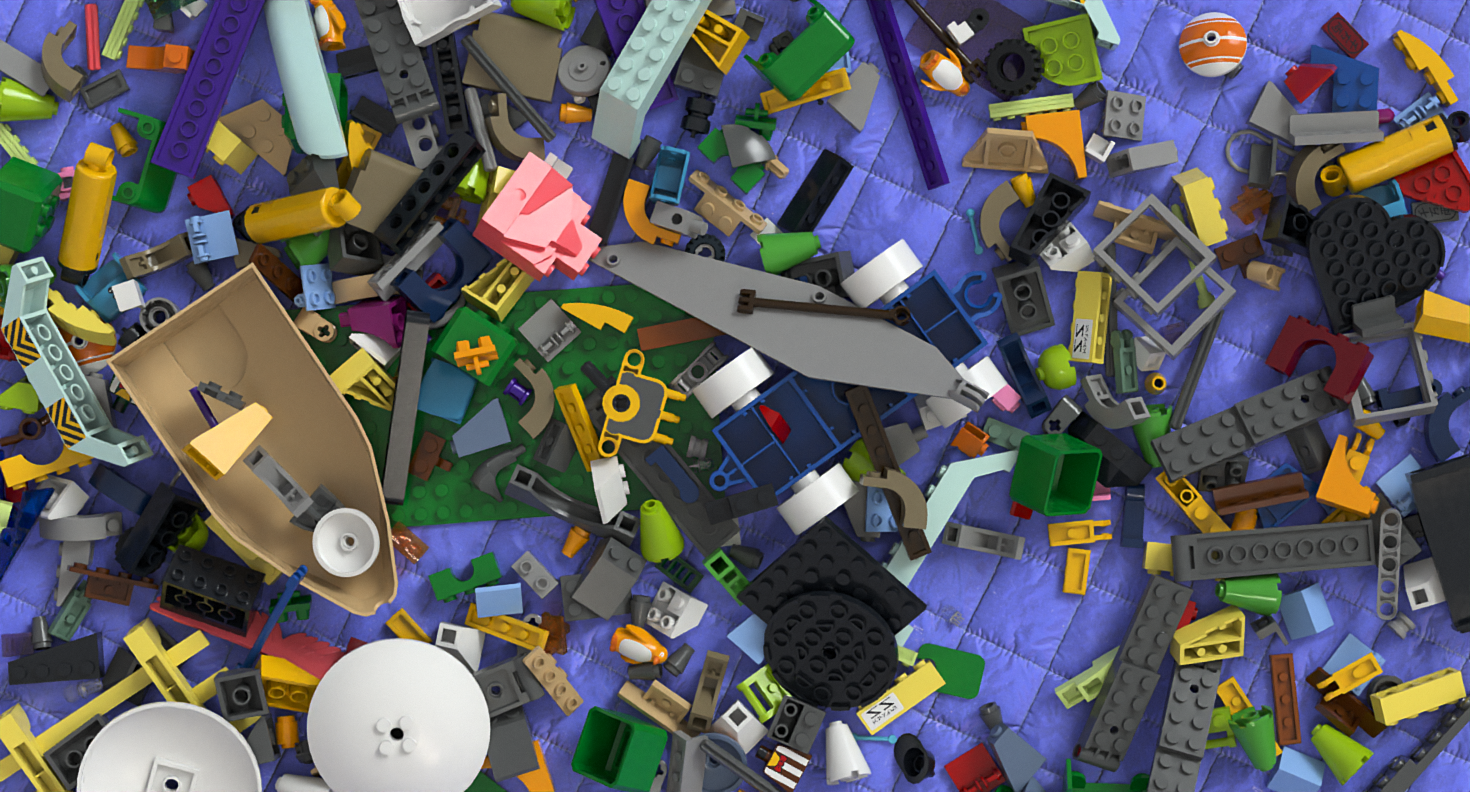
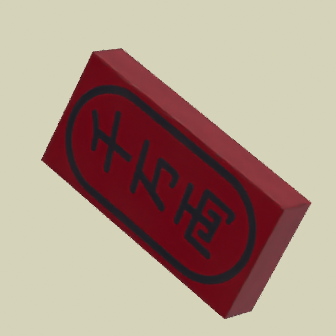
M1339 12L1321 27L1325 34L1350 58L1354 59L1369 45Z

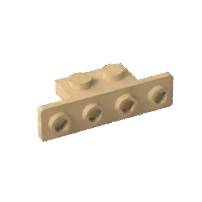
M696 169L688 178V181L705 193L693 210L728 237H730L740 222H743L757 234H760L767 226V223L759 214L749 210L741 200L731 196L723 186L714 183L706 173Z
M1099 200L1094 209L1093 216L1112 222V232L1133 210ZM1142 214L1114 242L1152 255L1157 238L1166 241L1168 239L1172 241L1175 237L1180 238L1163 221Z
M539 645L523 659V663L564 714L570 716L583 703V699L566 679L568 675L560 667L557 668L555 665L557 661L549 653L546 654Z
M656 679L646 693L630 681H626L617 694L619 698L672 735L674 731L679 730L691 738L701 733L687 729L688 722L683 719L692 705Z

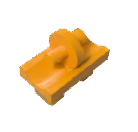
M489 336L478 338L479 348L470 349V343L467 340L456 342L454 359L457 366H466L467 371L476 369L477 376L482 375L481 368L490 367L489 361L499 359L496 347L492 344Z

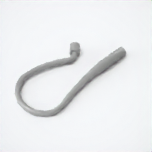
M1250 129L1234 133L1227 141L1225 147L1226 158L1229 164L1236 171L1248 174V169L1236 165L1230 156V147L1234 139L1242 134H1251L1269 145L1272 142L1271 139ZM1279 143L1277 144L1278 150L1294 158L1299 153V151ZM1327 161L1321 167L1325 168L1327 166L1333 165L1334 162ZM1275 171V176L1284 175L1287 177V171Z

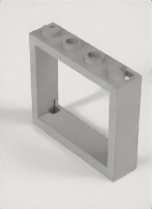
M1152 193L1093 249V255L1095 256L1093 259L1101 268L1105 266L1111 271L1109 274L1111 278L1118 284L1122 282L1127 287L1125 291L1134 300L1138 298L1143 303L1142 308L1150 315L1154 314L1157 318L1215 263L1217 258ZM1148 208L1203 260L1159 303H1156L1104 251Z
M1175 237L1172 241L1168 239L1161 246L1160 249L1162 251L1157 257L1151 256L1145 263L1146 268L1141 273L1137 271L1131 278L1140 286L1176 248L1195 266L1203 260L1180 239ZM1209 267L1204 274L1218 285L1223 292L1172 345L1125 303L1130 297L1125 291L1126 289L1121 288L1113 297L1115 298L1113 305L1174 360L1236 296V290Z
M1414 322L1405 323L1402 328L1362 338L1356 332L1343 334L1350 338L1349 342L1356 344L1357 341L1363 344H1370L1407 337L1424 404L1364 414L1357 388L1348 406L1353 427L1434 413L1438 405V394L1436 391L1433 392L1431 385L1433 384V374L1431 370L1428 371L1427 369L1428 355L1421 345L1423 336L1421 333L1414 332Z

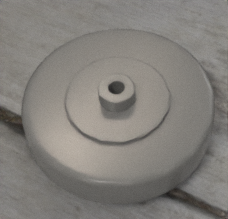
M581 45L564 54L559 63L557 76L561 86L569 94L576 97H589L600 92V88L610 73L612 66L603 50H599L591 45Z

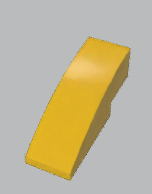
M567 303L561 306L563 310L601 331L605 323L626 334L634 320V317L624 312L602 305Z

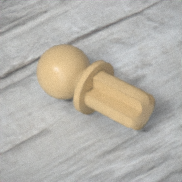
M775 155V160L761 163L765 164V170H770L779 179L786 178L789 173V169L778 160L779 157Z

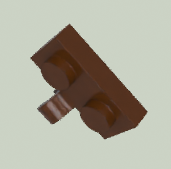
M1257 233L1214 249L1221 271L1239 265L1244 279L1247 278L1249 260L1265 254Z
M425 431L409 465L408 473L428 481L435 465L450 472L454 463L440 457L447 440Z

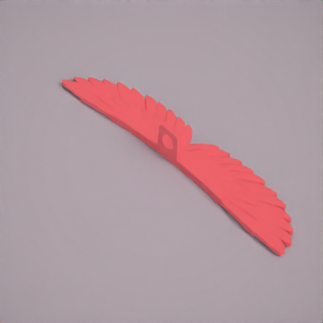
M161 596L157 597L156 600L160 602ZM157 602L151 603L149 606L151 610L167 616L175 622L200 629L250 650L269 618L264 612L260 615L257 611L246 637L160 608V603ZM276 623L259 654L284 658L321 680L333 664L343 657L344 652H341V649L338 647H329V642H317L318 638L306 637V633L292 634L283 639L280 625Z

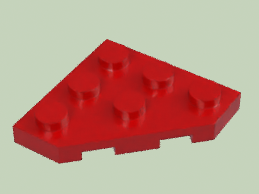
M1457 151L1392 178V180L1396 179L1403 197L1462 213L1470 211V173Z

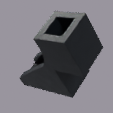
M772 483L704 503L710 525L779 505Z

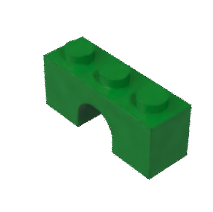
M715 128L697 147L713 164L721 157L729 156L722 129L719 131ZM761 163L738 167L730 180L747 195L765 176L763 172L765 168Z
M494 551L471 560L474 572L467 581L456 578L452 567L429 575L428 577L437 601L443 599L444 603L457 599L456 594L464 592L465 595H469L475 592L477 586L486 584V587L498 584V579L503 577Z

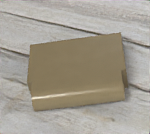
M494 12L481 17L478 31L473 30L472 38L524 98L552 104L558 77L557 71L563 53L562 48H559L562 30H557L537 21ZM468 53L462 81L463 85L504 93L473 56Z
M368 148L364 152L358 168L353 167L345 187L361 205L358 215L346 223L374 233L424 170Z

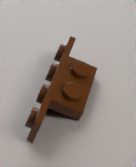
M257 244L248 261L249 264L253 262L266 279L294 302V298L298 294L303 293L302 279L265 246Z
M74 562L73 566L67 565L68 571L88 575L84 597L129 606L134 585L156 590L159 588V585L154 583L152 578L141 577L140 580L132 578V574L119 572L118 575L109 574L110 569L96 567L95 571L87 569L88 565Z
M1317 667L1306 677L1305 680L1322 694L1314 708L1348 737L1354 734L1358 726L1372 738H1375L1386 729L1387 726L1376 721L1374 712L1350 692L1341 693L1326 702L1324 699L1326 694L1334 692L1339 687L1333 681L1327 687L1318 689L1317 684L1331 677L1321 667Z

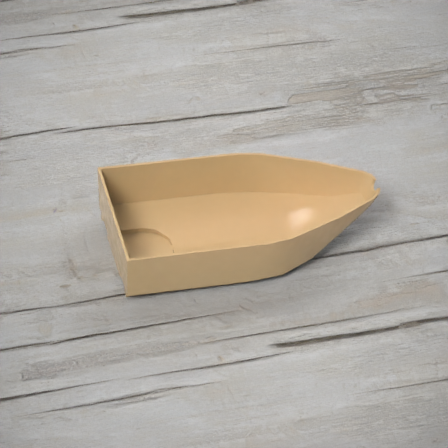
M253 262L106 360L212 516L236 541L288 577L293 575L301 565H305L308 568V572L299 584L353 614L365 617L376 614V610L382 604H391L397 594L398 579L390 520L372 446L357 415ZM200 381L206 384L212 381L222 386L220 390L229 394L231 390L243 396L241 400L246 403L243 409L256 402L265 407L268 414L273 417L225 475L217 481L182 451L183 447L211 429L189 392L193 387H198ZM201 392L219 424L241 411ZM260 445L306 491L309 497L322 484L346 508L356 509L366 514L375 524L380 538L378 556L372 566L365 572L352 577L336 576L325 570L316 559L313 551L312 540L314 532L306 531L289 522L294 514L250 470L243 460ZM352 537L348 539L350 545L354 544Z

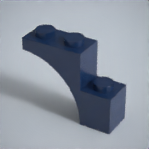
M1015 332L996 341L1005 367L1016 385L1018 393L1022 397L1021 401L1031 419L1052 410L1048 397L1030 363L1018 333Z

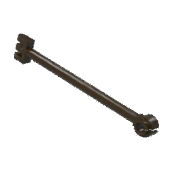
M904 0L942 43L955 53L965 67L962 74L970 84L975 82L973 77L969 75L971 72L977 78L981 76L980 72L976 69L978 66L983 72H986L983 69L985 64L979 58L972 62L917 0Z
M750 289L740 290V296L742 297H739L738 303L740 305L737 306V312L743 314H753L754 307L889 319L898 326L907 325L911 317L910 310L905 306L882 310L756 298V290ZM900 316H904V317H905V319H903V320H899L898 318H899Z

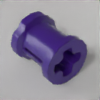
M514 377L503 394H508L522 406L533 390L517 382V378Z

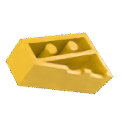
M709 10L705 11L692 34L695 41L725 75L728 74L750 38L743 29Z

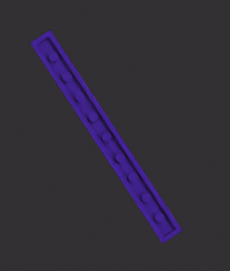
M866 0L928 191L949 184L950 181L891 0Z

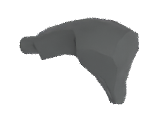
M520 444L513 450L506 449L482 462L470 478L471 484L477 490L490 495L498 502H502L503 497L496 485V475L503 467L516 462V458L526 452L523 444Z

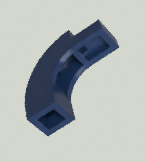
M1459 387L1452 392L1453 397L1448 392H1443L1437 397L1438 405L1434 413L1426 414L1424 437L1426 445L1436 462H1443L1460 450L1450 434L1449 419L1457 407L1470 399V387Z
M101 463L89 480V483L98 491L141 516L153 496L128 481L117 471Z

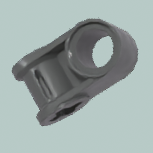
M1064 395L1043 421V432L1045 434H1061L1077 418L1083 408L1068 395ZM1056 421L1058 423L1056 425L1058 430L1050 431L1051 425L1049 422Z

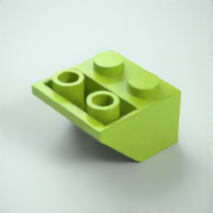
M27 375L0 394V409L13 410V408L22 409L21 412L26 414H35V412L44 407L32 384L28 381Z

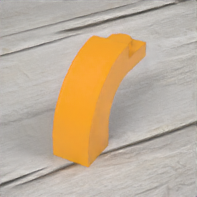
M628 179L624 191L623 206L627 221L635 234L643 241L652 245L655 244L657 238L661 239L660 243L673 247V244L679 245L680 234L655 226L649 222L650 220L646 216L645 203L651 187Z

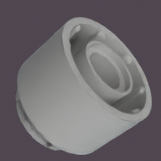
M152 298L145 303L146 308L140 310V324L148 333L160 325L156 321L159 313H165L166 321L181 310L175 303L166 298Z

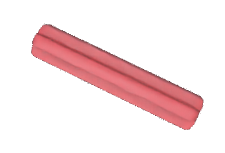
M86 4L87 66L89 70L96 71L101 69L98 6L96 4Z

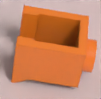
M967 421L951 443V446H957L960 451L970 458H975L977 454L982 456L989 447L986 442L990 436Z

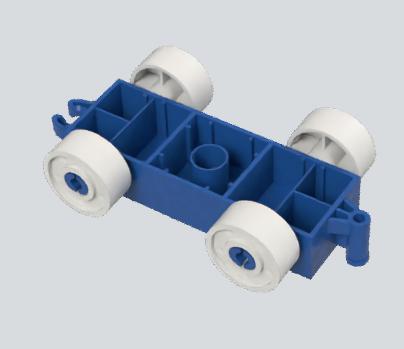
M901 239L840 284L853 303L860 308H867L878 299L885 305L880 308L882 310L895 309L898 306L907 307L911 314L910 322L907 325L898 326L889 319L883 320L935 346L964 380L989 392L988 398L1008 384L988 356L970 368H967L963 363L989 344L974 322L993 314L1000 306L1002 294L995 292L988 296L987 301L982 305H975L969 301V288L975 284L982 283L987 278L985 271H972L965 274L957 282L956 286L950 290L934 269L909 287L905 280L920 270L923 265L905 240ZM900 316L898 319L903 320L905 317ZM751 347L692 390L712 419L730 406L736 411L735 414L712 429V432L728 452V455L719 469L711 473L709 484L713 490L723 492L732 485L749 482L753 488L772 483L776 497L790 487L795 494L776 509L797 536L859 491L840 463H837L820 476L815 468L861 436L844 393L845 390L858 385L808 378L794 370L767 391L760 394L756 387L775 373L761 353ZM868 387L881 421L918 395ZM930 396L925 400L944 429L972 411L953 399ZM760 405L780 413L791 428V432L783 444L759 409Z

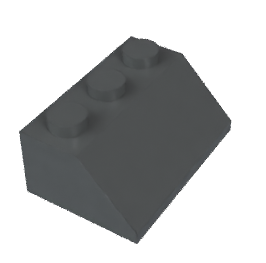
M96 714L43 754L68 791L77 786L79 768L90 743L100 730L110 722L106 715Z

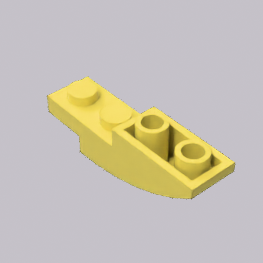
M49 288L48 312L57 326L89 342L114 346L117 343L114 336L116 333L114 328L107 322L104 324L94 310L89 311L83 305L77 309L71 302H65L59 291H53Z

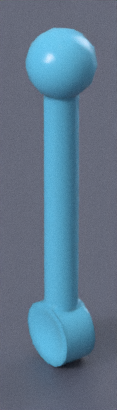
M968 209L966 215L969 217L975 242L974 252L980 255L983 253V248L979 244L973 217L975 212L973 209Z
M852 733L856 741H889L891 744L897 742L895 735H890L889 737L861 736Z

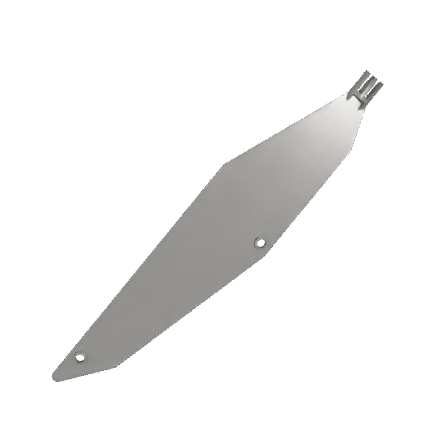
M644 241L601 246V250L595 259L591 257L588 259L592 263L808 378L953 399L977 413L984 404V399H987L990 394L964 380L935 346L883 319L754 307L753 314L737 312V306L740 305L738 300L739 297H742L740 296L741 289L756 290V298L858 307L818 285L656 244L652 245Z

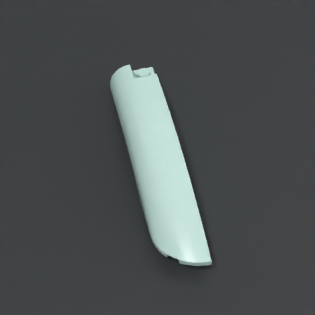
M266 0L263 9L288 111L300 148L308 155H319L321 159H335L348 156L336 100L320 50L308 0Z

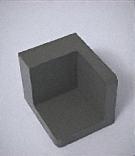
M740 8L734 25L743 29L750 37L749 39L757 41L766 18Z

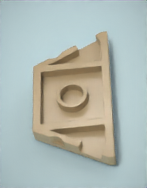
M261 99L219 117L218 121L282 175L286 176L293 149L284 134V128H282L281 123L282 115Z
M987 127L962 158V167L1048 174L1047 161L1033 131Z

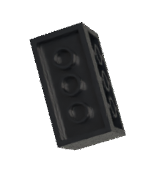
M179 544L163 579L160 608L246 637L262 599L266 574Z

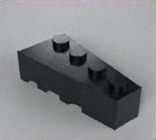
M1050 172L1010 246L1008 257L1029 266L1088 204L1091 191Z
M1288 194L1271 197L1262 240L1307 257L1306 236L1315 216L1309 213L1305 206L1294 202L1293 198Z
M161 482L115 560L128 572L145 578L164 557L163 552L165 549L178 541V534L185 526L187 528L191 526L194 522L192 518L199 511L203 512L206 505L193 494Z
M102 632L8 662L9 685L104 677Z

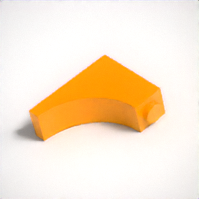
M1080 110L1027 115L1024 117V122H1020L1021 130L1033 131L1037 141L1048 143L1059 149L1071 163L1076 180L1087 177Z
M1339 434L1316 494V500L1319 503L1369 519L1371 513H1376L1379 501L1376 500V493L1360 485L1350 473L1346 462L1348 437Z
M533 740L540 769L516 777L525 784L529 792H555L556 789L540 740ZM488 755L485 757L481 769L492 768Z

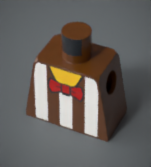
M777 742L773 750L760 745L755 757L766 762L762 770L763 773L787 792H793L811 760L812 754L803 753Z

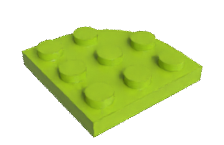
M1088 13L1022 28L1025 41L1032 43L1036 46L1035 49L1040 51V58L1044 59L1042 68H1045L1044 73H1041V75L1048 80L1066 86H1077L1103 80L1092 23Z

